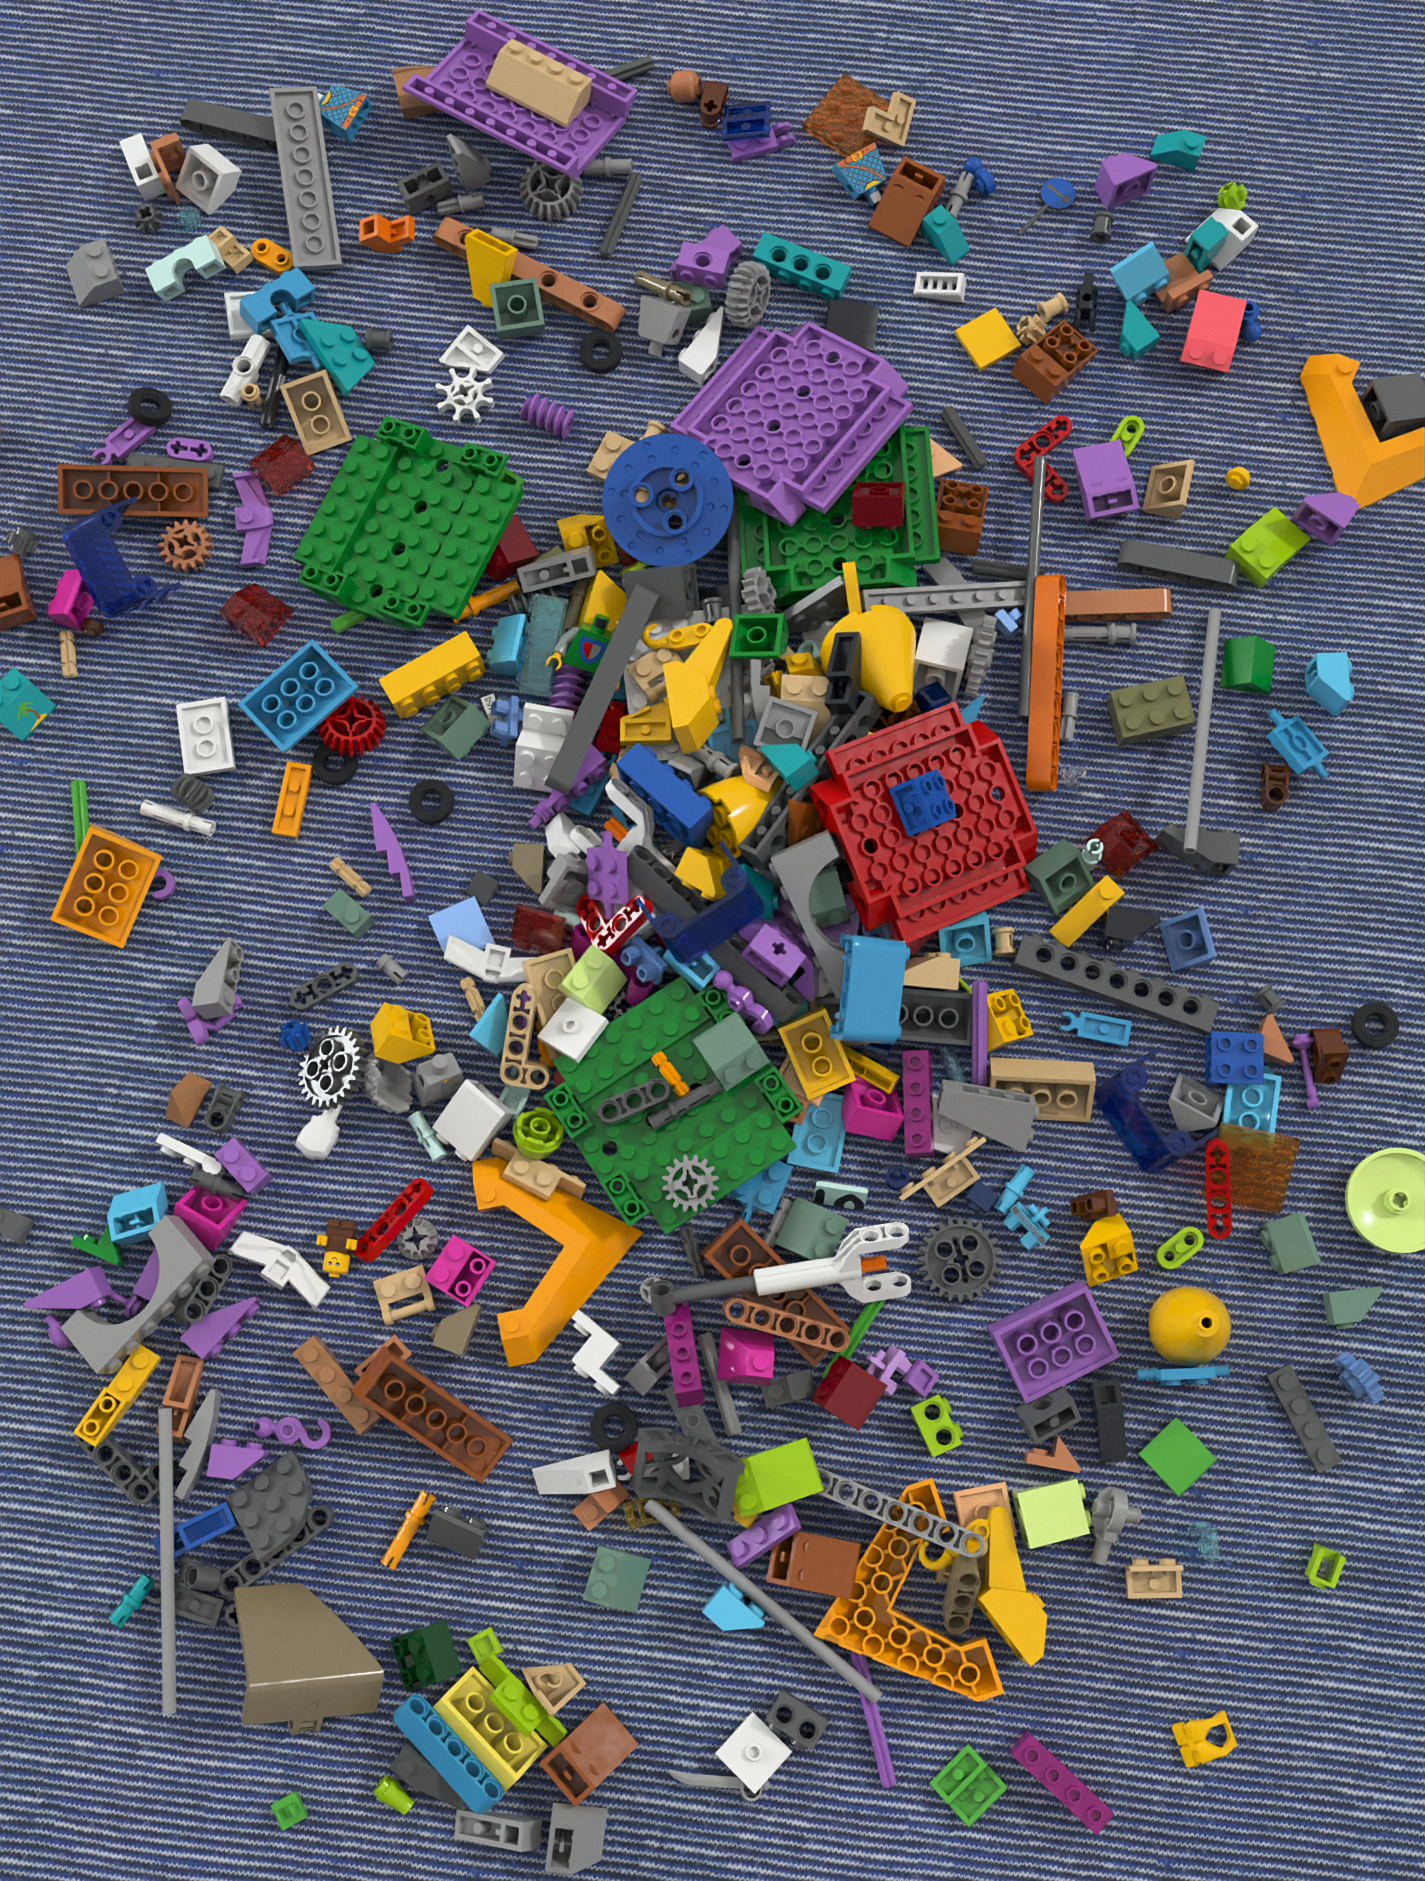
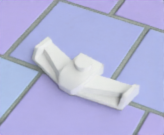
M449 934L444 954L445 960L482 978L483 981L493 984L526 982L521 962L536 957L510 958L512 948L488 942L484 952Z
M243 1231L228 1250L227 1254L235 1255L265 1266L260 1277L278 1289L282 1290L287 1282H289L312 1306L314 1311L330 1289V1286L300 1256V1252L289 1245L285 1246Z

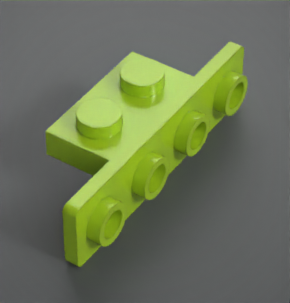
M490 1654L479 1666V1670L496 1687L488 1698L525 1737L536 1728L554 1747L567 1735L568 1731L562 1726L561 1722L549 1715L538 1699L524 1686L522 1681L517 1679L494 1654Z

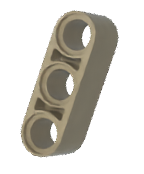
M964 1555L958 1556L953 1562L942 1603L945 1628L953 1634H960L968 1629L981 1581L977 1560Z

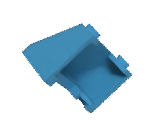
M840 934L839 947L845 948L846 955L841 957V960L845 961L840 1008L839 1013H835V1018H839V1021H837L836 1025H830L829 1038L841 1041L893 1045L901 1037L899 1018L905 963L909 960L910 948L906 946L905 941Z

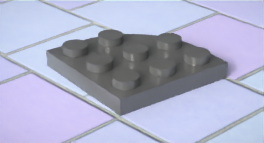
M292 1450L226 1498L259 1562L265 1563L290 1544L300 1533L307 1521L305 1516L309 1503L312 1504L311 1482L298 1456Z

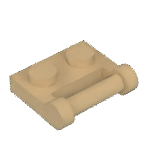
M661 648L650 651L628 665L626 670L647 700L653 703L658 700L659 695L667 691L665 680L653 688L649 686V684L664 675L663 664L677 660L683 664L684 662L675 650Z
M424 1265L373 1281L386 1326L393 1325L396 1320L426 1310L428 1312L437 1310L430 1284L424 1280L427 1275ZM423 1293V1301L391 1311L389 1304Z

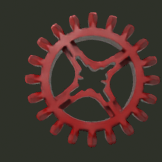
M352 695L318 725V729H320L319 736L323 739L325 747L330 746L332 753L339 750L341 757L345 753H349L351 758L354 753H358L362 757L363 751L366 750L371 753L373 750L372 746L379 747L380 740H383L386 730L385 716L381 712L379 705H374L372 699L365 701L363 695L359 699Z

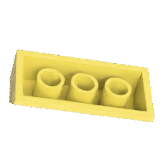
M472 1666L433 1706V1709L500 1782L504 1794L533 1764L548 1745L534 1730L525 1737L488 1698L495 1689Z

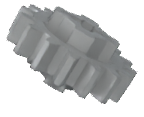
M761 567L746 569V573H743L745 580H742L744 590L741 592L742 599L747 604L748 612H752V614H775L774 608H776L774 599L777 598V594L771 584L770 577H766V571L762 570Z
M684 1155L683 1162L681 1163L674 1159L676 1166L674 1168L666 1167L670 1173L669 1176H662V1179L668 1182V1185L662 1187L663 1191L670 1192L666 1197L667 1201L674 1199L673 1207L677 1209L680 1205H683V1212L686 1213L689 1207H692L695 1213L698 1212L699 1205H702L705 1209L708 1208L706 1201L708 1199L715 1201L712 1191H719V1187L714 1185V1182L719 1181V1177L711 1175L716 1170L715 1167L707 1168V1159H704L701 1163L698 1162V1155H694L692 1160H689L687 1155ZM693 1166L702 1169L706 1175L699 1176L694 1173ZM683 1169L680 1179L674 1181L676 1174ZM688 1172L694 1181H698V1184L693 1186V1195L689 1188L684 1186L688 1182ZM708 1186L706 1193L699 1199L698 1194L701 1189ZM683 1191L687 1194L689 1201L682 1200L675 1192Z

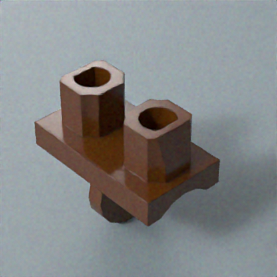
M1113 1190L1078 1195L1079 1199L1070 1201L1072 1216H1081V1221L1116 1216L1117 1202L1113 1197Z

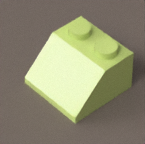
M592 944L558 985L557 989L567 997L601 1015L628 979L609 956Z

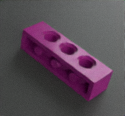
M929 1050L902 1051L905 1154L909 1159L935 1158L932 1055Z
M689 1303L676 1304V1309L672 1314L663 1317L678 1408L703 1404L705 1400Z
M1027 1730L1010 1748L1009 1752L1095 1835L1101 1831L1114 1815L1113 1811Z

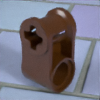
M704 81L700 103V123L704 128L714 129L719 126L727 101L728 84Z
M1264 761L1260 774V805L1266 811L1275 812L1279 810L1288 798L1291 768L1288 764L1284 766L1271 765L1267 761ZM1269 794H1275L1279 801H1273Z

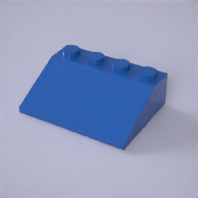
M637 742L616 763L620 780L626 783L653 809L654 820L684 847L701 850L713 820L712 803L704 795L699 797L693 791V786L686 779L680 780L674 775L675 771L668 763L662 764L657 760V755L648 746L644 748Z

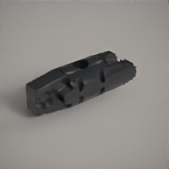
M1084 273L1083 286H1077V302L1074 316V329L1076 331H1079L1081 328V319H1090L1088 322L1089 332H1095L1099 287L1093 286L1094 273Z

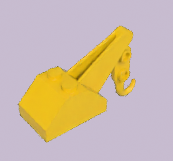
M728 618L719 619L714 626L708 623H699L674 629L666 636L656 640L649 638L651 630L657 628L656 623L647 626L642 632L643 643L651 649L683 650L697 646L684 664L678 660L663 664L672 726L683 754L698 751L719 725L718 714L722 713L715 688L732 637L733 624Z
M993 1506L988 1512L987 1519H975L964 1527L982 1535L988 1544L985 1558L984 1584H980L975 1603L1017 1658L1032 1666L1044 1656L1047 1615L1042 1608L1045 1607V1604L1036 1593L1032 1594L1029 1590L1026 1591L1008 1510L1002 1506ZM971 1538L968 1541L967 1548L970 1553H975L980 1549V1541L977 1538ZM924 1541L919 1549V1559L922 1565L932 1571H939L953 1564L955 1558L962 1555L945 1548L942 1556L932 1561L926 1556V1548L929 1545V1541Z

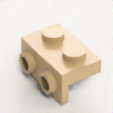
M1173 1558L1159 1559V1564H1149L1148 1559H1132V1564H1125L1126 1598H1182L1181 1571H1184L1183 1565L1176 1563V1559Z

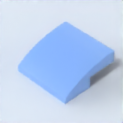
M475 896L428 916L444 954L449 934L480 950L486 948L487 942L495 944Z

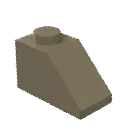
M514 843L513 851H509L508 864L512 866L516 876L539 898L544 890L545 846L544 844Z
M474 1304L442 1319L440 1325L436 1323L431 1334V1339H434L432 1345L460 1356H465L483 1306Z

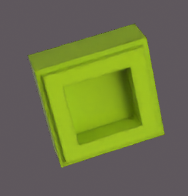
M492 1626L466 1640L479 1665L490 1654L496 1656L504 1651Z

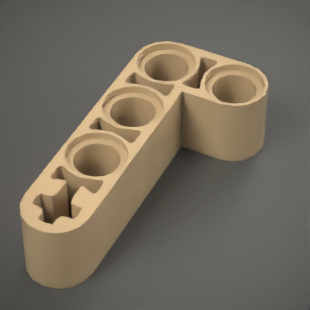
M523 983L514 990L511 998L500 1077L505 1084L537 1090L544 1088L551 1078V1070L545 1063L528 1060L538 991L533 984ZM526 990L527 995L531 996V998L526 1001L525 1008H520L523 1004V997L519 996V994ZM515 1016H524L527 1019V1026L519 1027L515 1023ZM520 1041L523 1045V1051L515 1052L511 1048V1042ZM507 1067H517L519 1076L511 1077L507 1073ZM535 1070L542 1071L545 1075V1080L542 1082L536 1081L532 1076V1072Z

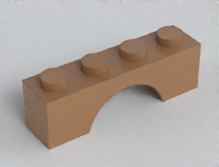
M312 1336L293 1352V1355L359 1435L366 1434L384 1418V1416L355 1396L351 1390L355 1383L345 1373L335 1355L319 1336Z

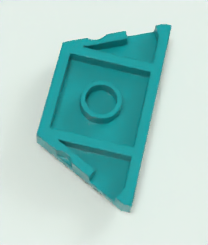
M305 318L299 320L298 327L343 396H348L354 386L358 385L364 376H367L375 366V362L351 326Z

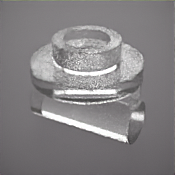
M1071 765L1068 770L1063 767L1060 770L1062 775L1060 780L1068 788L1072 786L1078 788L1080 783L1077 779L1086 775L1087 770L1085 767Z

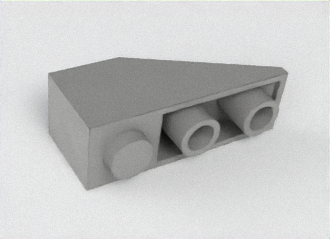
M231 937L226 939L195 986L191 1007L204 1019L232 1015L233 1004L236 1000L237 982L240 979V966L244 954L243 949Z

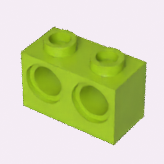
M937 1394L909 1407L931 1457H936L962 1444L960 1438L964 1437L958 1423H952L948 1415L952 1410L946 1397L941 1399L940 1395ZM930 1404L935 1405L939 1410V1415L934 1420H929L925 1416V1408ZM941 1429L947 1430L950 1434V1440L945 1445L939 1444L936 1440V1434Z

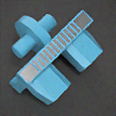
M1018 1201L1010 1209L1011 1212L1003 1221L1012 1232L1021 1224L1024 1225L1029 1232L1020 1241L1028 1250L1036 1247L1038 1244L1042 1246L1051 1237L1044 1230L1050 1224L1044 1216L1049 1211L1046 1206L1039 1210L1034 1204H1031L1026 1209Z

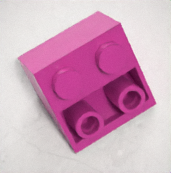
M452 1235L424 1280L461 1304L469 1307L497 1262L462 1239Z

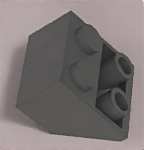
M449 1504L448 1506L435 1509L426 1539L474 1561L478 1559L491 1528L485 1526L487 1521L474 1515L467 1518L461 1515V1509Z

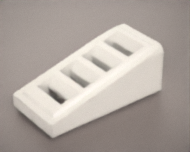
M917 272L914 296L950 302H964L966 289L964 273ZM925 280L928 281L927 289H923ZM934 282H938L937 290L933 289ZM944 283H947V290H943Z

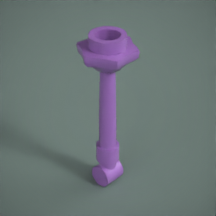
M1308 1033L1292 1036L1293 1041L1288 1043L1290 1046L1300 1050L1306 1083L1305 1091L1306 1096H1308V1108H1319L1320 1103L1318 1097H1316L1317 1091L1316 1087H1314L1306 1050L1314 1042V1037L1309 1038Z
M113 1292L108 1297L125 1305V1316L127 1318L138 1315L145 1306V1303L142 1301L143 1297L139 1295L126 1299Z

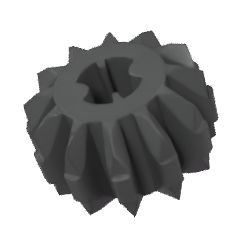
M188 773L181 774L174 781L170 789L173 796L179 802L197 813H204L211 806L215 798L214 792L206 784Z

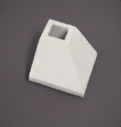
M1218 208L1203 222L1205 223L1212 216L1217 222L1222 223L1226 231L1229 232L1224 245L1210 261L1219 271L1253 240L1258 229V225L1241 210ZM1190 235L1185 240L1187 243L1189 241Z

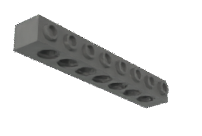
M859 689L855 714L832 715L808 748L817 759L815 766L819 774L796 792L784 781L765 807L754 828L737 845L748 863L765 871L769 870V863L772 862L771 855L783 850L788 844V800L794 799L799 802L805 801L814 804L807 787L829 778L834 780L824 752L867 735L883 713L873 694Z
M1030 933L1029 936L1024 934L1020 941L1012 964L1014 969L1202 1036H1206L1211 1032L1219 1007V1003L1214 1002V998L1211 996L1191 994L1189 989L1183 986L1175 985L1172 987L1164 984L1165 981L1160 978L1150 977L1149 979L1143 977L1135 969L1126 968L1124 970L1118 968L1116 963L1106 959L1101 961L1095 960L1087 952L1077 951L1076 953L1067 950L1068 947L1058 942L1050 944L1043 941L1044 938L1036 934ZM1045 952L1049 957V961L1046 963L1040 962L1036 957V953ZM1061 961H1070L1073 965V970L1065 971L1061 967ZM1093 969L1097 973V979H1088L1085 975V970ZM1110 978H1118L1121 981V988H1113L1109 982ZM1141 986L1144 988L1146 996L1138 997L1134 992V987ZM1159 995H1166L1170 1000V1005L1163 1006L1159 1002ZM1183 1004H1191L1194 1008V1014L1189 1015L1185 1013Z

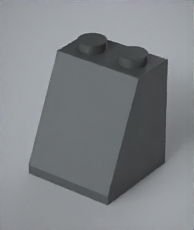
M1420 373L1380 377L1371 380L1361 396L1360 402L1379 442L1425 427V381L1422 380Z
M695 562L634 569L624 572L622 588L627 596L625 607L636 583L659 594L647 621L688 617L693 615V611H700Z

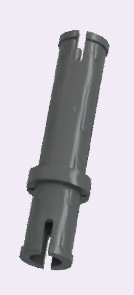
M714 1077L673 1102H667L665 1107L648 1115L647 1118L654 1131L674 1119L676 1121L681 1119V1115L723 1091Z

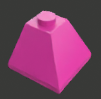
M721 1327L717 1380L769 1386L773 1378L774 1334Z

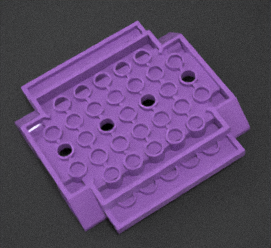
M809 321L794 327L788 334L777 329L770 332L757 326L670 424V429L675 434L688 436L710 448L726 468L731 484L750 494L752 506L792 527L806 511V506L803 503L824 514L831 508L913 411V403L902 398L908 391L909 386L887 360ZM835 358H838V359H839V360H838L837 362H835V363H829V362H828V360H830V359H835ZM805 392H809V393H810V394H809L808 396H806V397H799V396H798L800 393H805ZM780 426L777 431H769L770 427ZM741 461H751L746 466L738 465Z

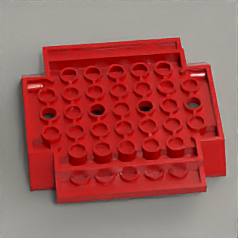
M956 701L824 752L834 780L829 778L807 788L824 830L829 829L831 834L836 833L854 881L846 885L865 932L888 923L890 917L898 939L905 941L907 944L1031 890L1022 867L1035 859L1038 831L1000 737L980 720L965 724ZM938 769L945 780V788L950 799H952L959 810V816L917 833L915 836L908 837L889 788ZM993 788L1000 792L999 801L992 797ZM866 840L871 841L874 846L872 854L864 849V842Z

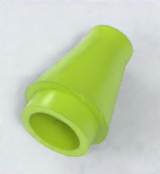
M388 1774L381 1779L373 1791L377 1796L376 1800L399 1811L403 1815L414 1804V1801L408 1796L395 1777L391 1778Z

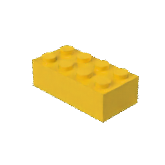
M464 631L380 678L379 682L399 718L403 719L404 717L410 718L414 716L420 708L426 705H434L443 695L457 692L462 687L461 685L468 681L474 682L480 679L483 673L486 672L481 655L467 632Z

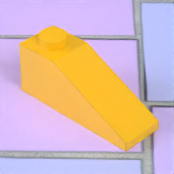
M1106 875L1049 930V933L1059 943L1069 948L1103 916L1109 906H1114L1125 892Z

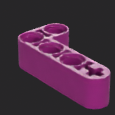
M578 924L574 927L568 948H572L573 955L580 959L587 948L592 945L583 924ZM629 946L621 947L614 954L607 956L616 963L628 979L627 983L629 985L625 999L631 1005L637 1006L652 996L657 985L651 980L642 982L636 974L638 967L635 964L626 966L620 960L623 950Z

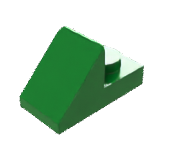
M109 1226L105 1228L100 1241L98 1238L84 1234L83 1237L74 1235L70 1243L75 1248L115 1265L124 1267L126 1263L120 1244L111 1241Z

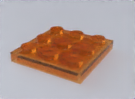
M844 73L803 122V129L844 157H848L873 142L877 145L881 140L862 131L868 107L874 106L888 112L890 103Z
M1221 1122L1217 1139L1224 1140L1229 1147L1231 1203L1280 1213L1299 1148V1138ZM1215 1147L1213 1151L1215 1154V1164H1220V1153L1225 1152L1221 1151L1220 1147ZM1214 1171L1210 1178L1212 1181L1219 1183L1224 1181L1226 1175L1222 1171ZM1205 1178V1182H1204L1203 1189H1202V1197H1205V1198H1206V1178ZM1220 1195L1212 1198L1226 1202L1225 1197Z

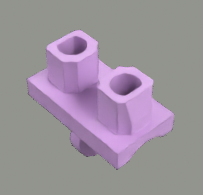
M890 1345L886 1353L880 1349L875 1357L867 1354L865 1357L871 1362L866 1371L888 1385L884 1394L889 1396L893 1395L898 1385L890 1379L893 1372L896 1370L900 1374L905 1375L912 1366L905 1357L906 1353L893 1345Z

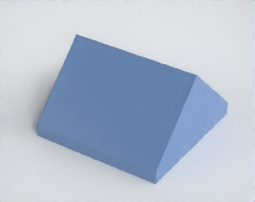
M1203 908L1195 909L1159 923L1172 972L1210 964L1217 957Z

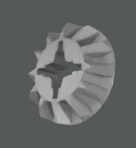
M412 1218L397 1235L396 1244L405 1257L412 1260H422L429 1257L435 1251L438 1244V1234L435 1227L429 1221ZM414 1228L419 1235L428 1236L420 1241V1250H418L414 1242L406 1241L414 1237Z

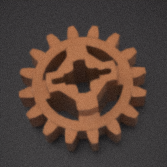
M184 519L183 525H179L175 521V528L173 529L167 526L168 534H161L160 536L164 542L158 543L159 548L162 550L160 555L165 559L167 566L173 565L176 572L182 567L185 573H188L191 567L195 572L198 571V564L206 566L204 559H211L212 556L208 550H213L214 547L210 542L212 538L207 533L205 527H199L197 521L190 525L187 519ZM197 537H200L201 539V546L198 545L199 540L197 539ZM171 547L175 549L173 552L175 556H173L171 553Z

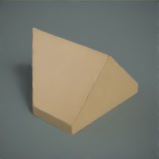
M570 1662L563 1665L521 1668L534 1696L550 1716H553L586 1685V1682Z

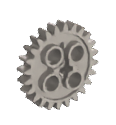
M985 615L982 628L978 627L974 644H971L967 658L968 667L964 678L967 681L964 693L966 695L976 697L979 685H983L986 672L991 666L995 652L993 647L997 632L994 631L996 617Z

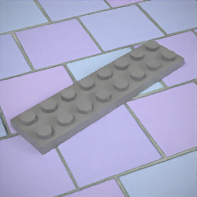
M317 86L269 88L294 269L298 267L301 271L342 268Z

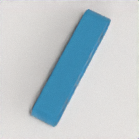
M418 1694L411 1695L395 1710L393 1718L398 1728L472 1811L477 1814H484L503 1797V1788L500 1782L422 1696Z

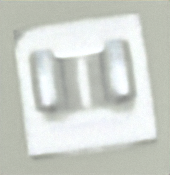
M673 838L674 842L668 844L660 842L659 852L675 867H678L685 853V847L675 838Z

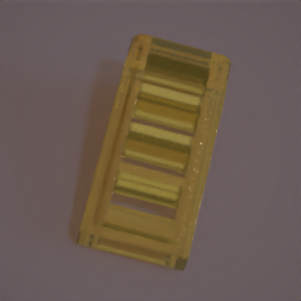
M638 1498L622 1503L629 1530L658 1521L652 1515L646 1519L642 1503L648 1502L650 1498ZM653 1498L658 1499V1503L666 1509L662 1498ZM669 1500L672 1509L670 1513L673 1516L680 1515L679 1503ZM637 1505V1509L641 1519L637 1522L635 1520L632 1506Z

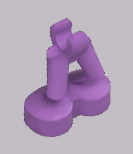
M235 995L236 1000L233 1004L232 1015L218 1017L215 1022L203 1021L200 1018V1014L191 1007L193 1000L186 997L177 1001L197 1046L209 1041L207 1029L219 1031L235 1017L234 1011L243 1007V1002L238 995Z

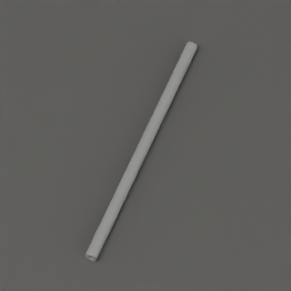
M1211 608L1208 613L1183 851L1187 854H1194L1197 851L1221 610L1218 608Z
M172 1408L158 1409L162 1712L163 1714L176 1713Z
M650 1498L643 1507L646 1511L872 1703L875 1704L880 1699L883 1693L814 1636L813 1633L655 1499Z

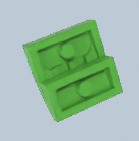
M1177 1418L1169 1423L1138 1454L1178 1497L1217 1461L1211 1452Z
M969 1744L929 1783L969 1828L1009 1789Z

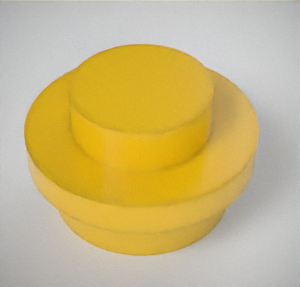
M1234 467L1226 474V481L1233 489L1244 490L1250 483V474L1242 467Z

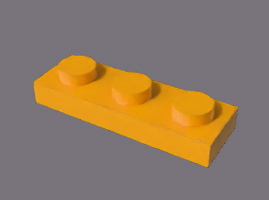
M287 761L271 832L273 835L298 839L313 772L312 765Z

